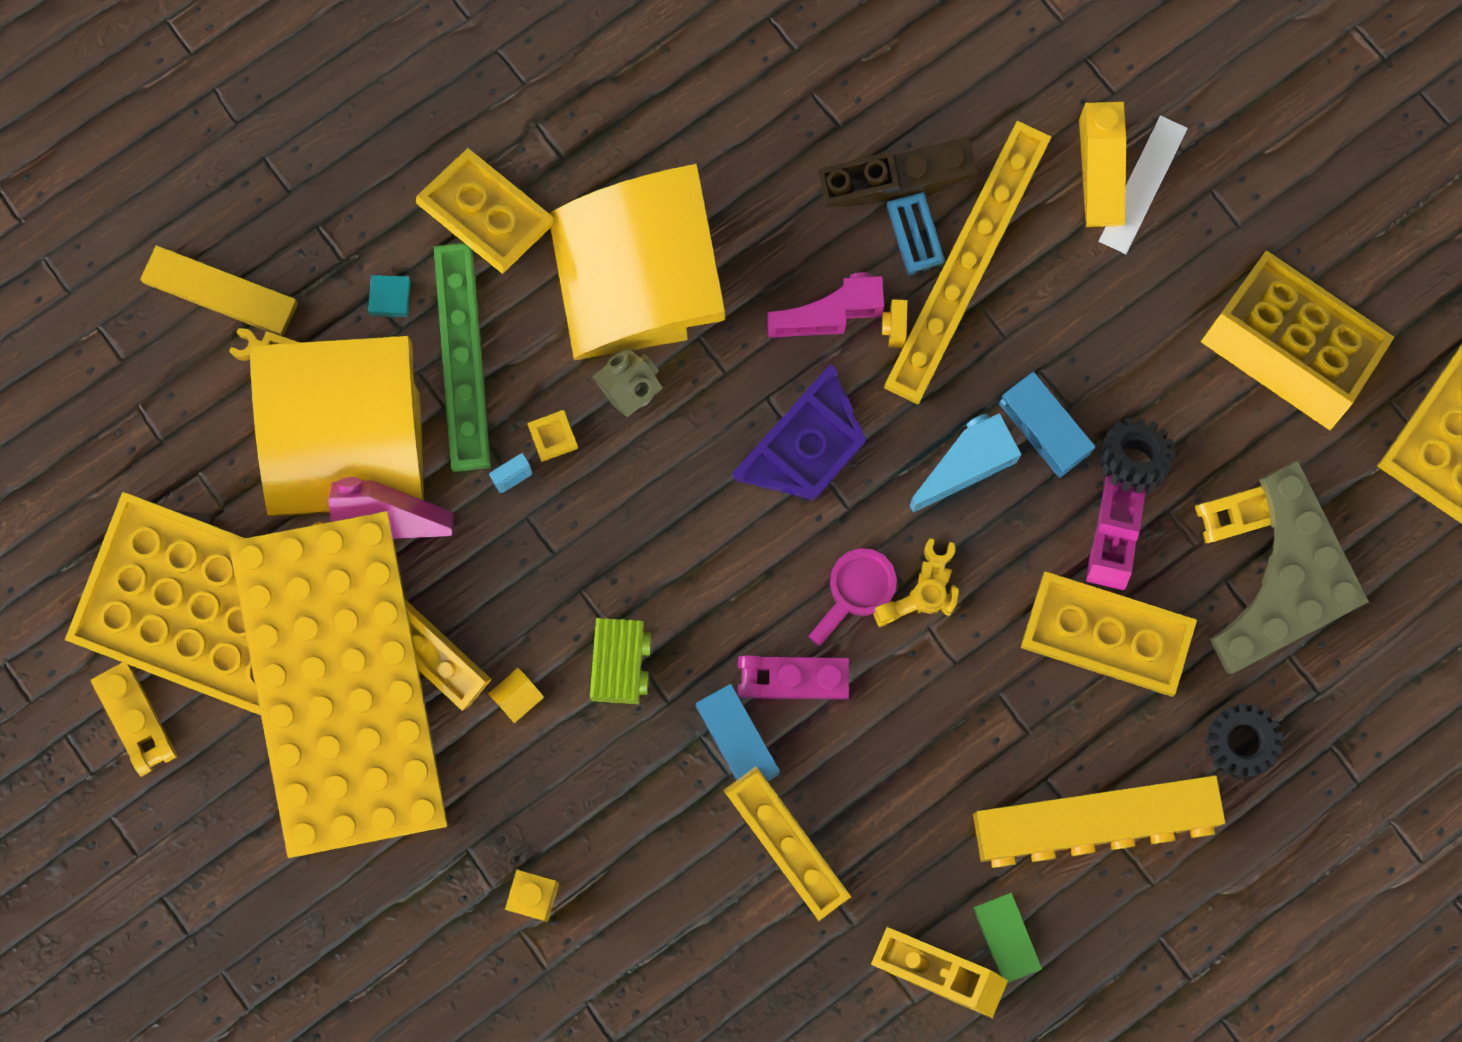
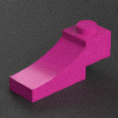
M868 272L854 273L850 275V278H843V285L840 289L821 300L798 308L768 312V338L845 334L846 319L882 317L884 309L882 276L873 277V274Z
M1109 475L1105 478L1097 527L1090 551L1086 582L1125 590L1132 574L1136 541L1141 528L1146 487L1144 486L1142 493H1135V487L1130 486L1127 492L1121 490L1123 483L1118 482L1116 486L1111 484L1112 475Z

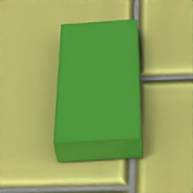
M1012 893L973 907L998 973L1008 980L1007 983L1042 970Z

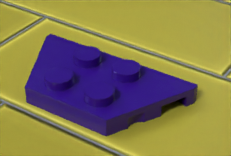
M830 364L732 473V477L736 481L815 501L863 447L866 438L852 412L853 408L848 397L845 396L834 366Z

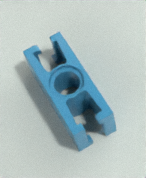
M1034 372L1003 394V399L999 402V405L1059 478L1089 457L1091 451L1094 450V444Z
M731 684L696 703L699 714L736 780L755 766L767 782L779 776L780 771Z

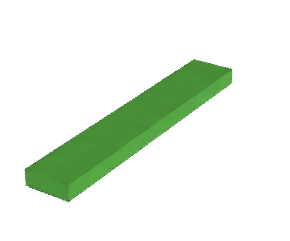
M465 243L433 246L451 469L453 472L491 468L474 253L473 249Z

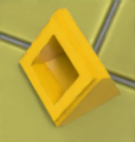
M519 668L514 670L488 693L514 724L544 698Z

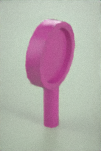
M859 548L848 551L837 560L831 571L830 589L836 603L808 636L815 644L821 646L848 612L853 615L869 616L876 612V607L891 601L896 591L897 576L893 565L885 555L873 549Z

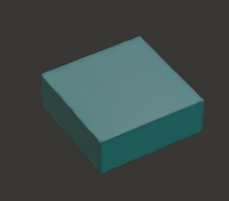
M371 275L369 315L408 317L411 288L410 277Z

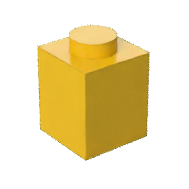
M516 870L505 910L548 922L559 883L555 880Z

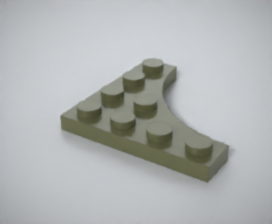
M1298 461L1291 462L1259 479L1269 507L1271 528H1274L1273 554L1269 556L1267 569L1261 582L1263 585L1252 604L1246 607L1235 621L1224 630L1209 638L1227 674H1234L1369 602Z

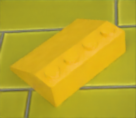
M1266 250L1204 336L1201 343L1301 410L1314 421L1331 430L1353 404L1391 344L1394 336Z

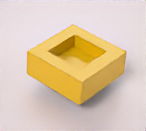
M892 299L890 312H883L882 335H889L888 347L903 348L905 345L908 300Z
M564 410L527 423L541 462L578 449Z

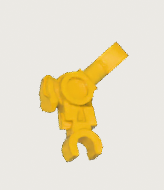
M934 539L928 540L924 548V555L928 562H923L918 584L910 592V596L875 608L876 612L873 613L878 627L885 626L915 610L918 613L924 612L929 614L941 610L946 616L951 615L957 605L959 591L957 586L951 585L949 594H947L945 586L949 582L952 570L945 568V565L950 562L955 554L954 543L949 542L946 554L939 556L933 551Z

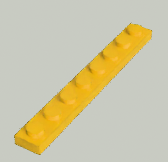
M1016 121L885 383L884 389L918 405L920 404L1050 142L1051 136Z

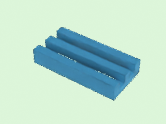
M924 192L888 201L887 210L907 275H914L917 271L921 270L922 272L929 271L930 268L936 266L937 268L944 267L946 263ZM917 203L934 256L933 258H927L911 207L912 204ZM903 207L919 259L918 262L913 260L898 208Z

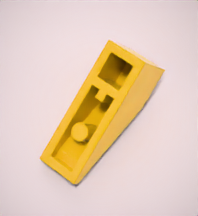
M1124 102L1085 103L1079 118L1086 227L1124 226L1126 192Z
M888 927L871 965L990 1018H993L1008 982L1007 979L992 970Z

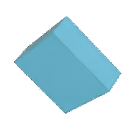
M523 453L490 472L489 476L499 493H504L531 476L533 472L530 464Z

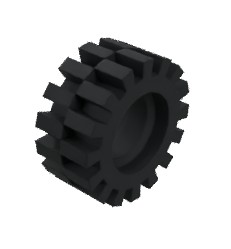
M1126 418L1124 424L1120 421L1115 423L1113 429L1110 428L1107 432L1099 454V467L1104 466L1102 470L1105 477L1112 475L1110 483L1114 486L1118 482L1123 483L1121 490L1127 492L1130 486L1135 487V493H1142L1144 486L1150 492L1155 489L1156 485L1160 486L1163 484L1175 457V449H1172L1174 446L1173 439L1166 440L1168 432L1165 429H1162L1160 432L1156 431L1158 424L1153 421L1150 427L1146 426V419L1139 418L1137 424H1134L1132 418ZM1123 450H1140L1151 461H1135L1129 458Z
M1241 703L1220 712L1215 716L1214 721L1209 724L1207 728L1209 733L1205 735V743L1209 745L1206 751L1208 756L1212 755L1214 759L1213 765L1216 768L1220 766L1224 769L1222 773L1226 775L1233 774L1235 778H1250L1268 770L1270 766L1277 762L1278 759L1276 757L1283 749V746H1280V741L1283 740V732L1278 733L1277 727L1280 724L1277 719L1273 721L1269 717L1272 713L1267 709L1264 711L1260 710L1259 705L1255 704L1247 706L1246 703ZM1247 726L1255 731L1259 744L1254 754L1241 756L1233 751L1229 743V736L1235 727Z

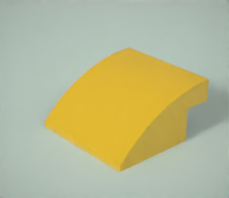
M697 164L668 169L620 182L573 200L549 213L554 217L551 233L574 360L619 353L627 348L636 350L688 340L687 327L725 321L724 304Z
M408 336L250 346L255 435L265 505L269 517L330 513L328 498L332 482H338L347 477H356L361 479V481L372 480L424 501L420 393L414 384L413 348Z

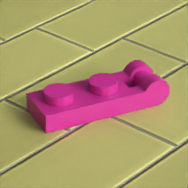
M738 657V670H742V684H738L737 696L740 698H849V658ZM758 671H769V685L757 684Z

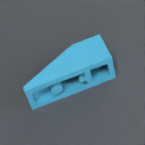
M1000 413L991 418L987 414H983L966 424L968 429L963 431L913 496L910 503L913 513L1018 462L1021 453Z

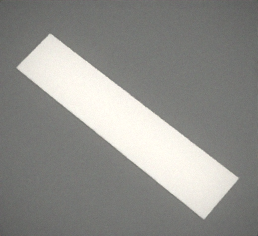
M1160 115L1126 184L1125 225L1105 227L1099 242L1127 254L1188 129L1187 127Z

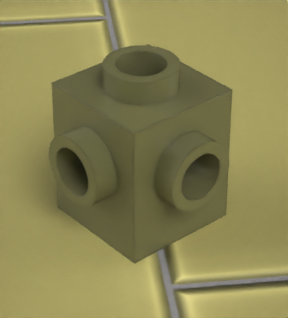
M629 348L622 353L614 355L605 367L592 376L609 402L626 417H629L638 408L647 405L653 399V396L663 389L655 377L659 370L651 359L645 354L639 357Z

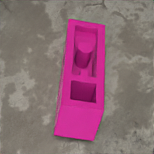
M347 477L338 482H332L328 498L331 522L387 511L389 512L394 539L452 536L454 513L372 480L361 481V479L356 477Z

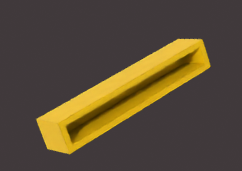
M1217 776L982 810L973 814L981 862L991 861L992 868L1016 865L1015 857L1031 855L1032 862L1055 859V851L1071 849L1072 856L1091 854L1096 852L1095 845L1110 843L1111 850L1131 848L1136 846L1135 839L1150 837L1151 844L1175 841L1174 833L1190 831L1191 838L1215 835L1214 827L1225 824Z

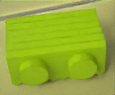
M596 618L590 689L591 701L639 704L640 695L648 694L649 671H642L643 655L650 656L652 632H645L644 621Z

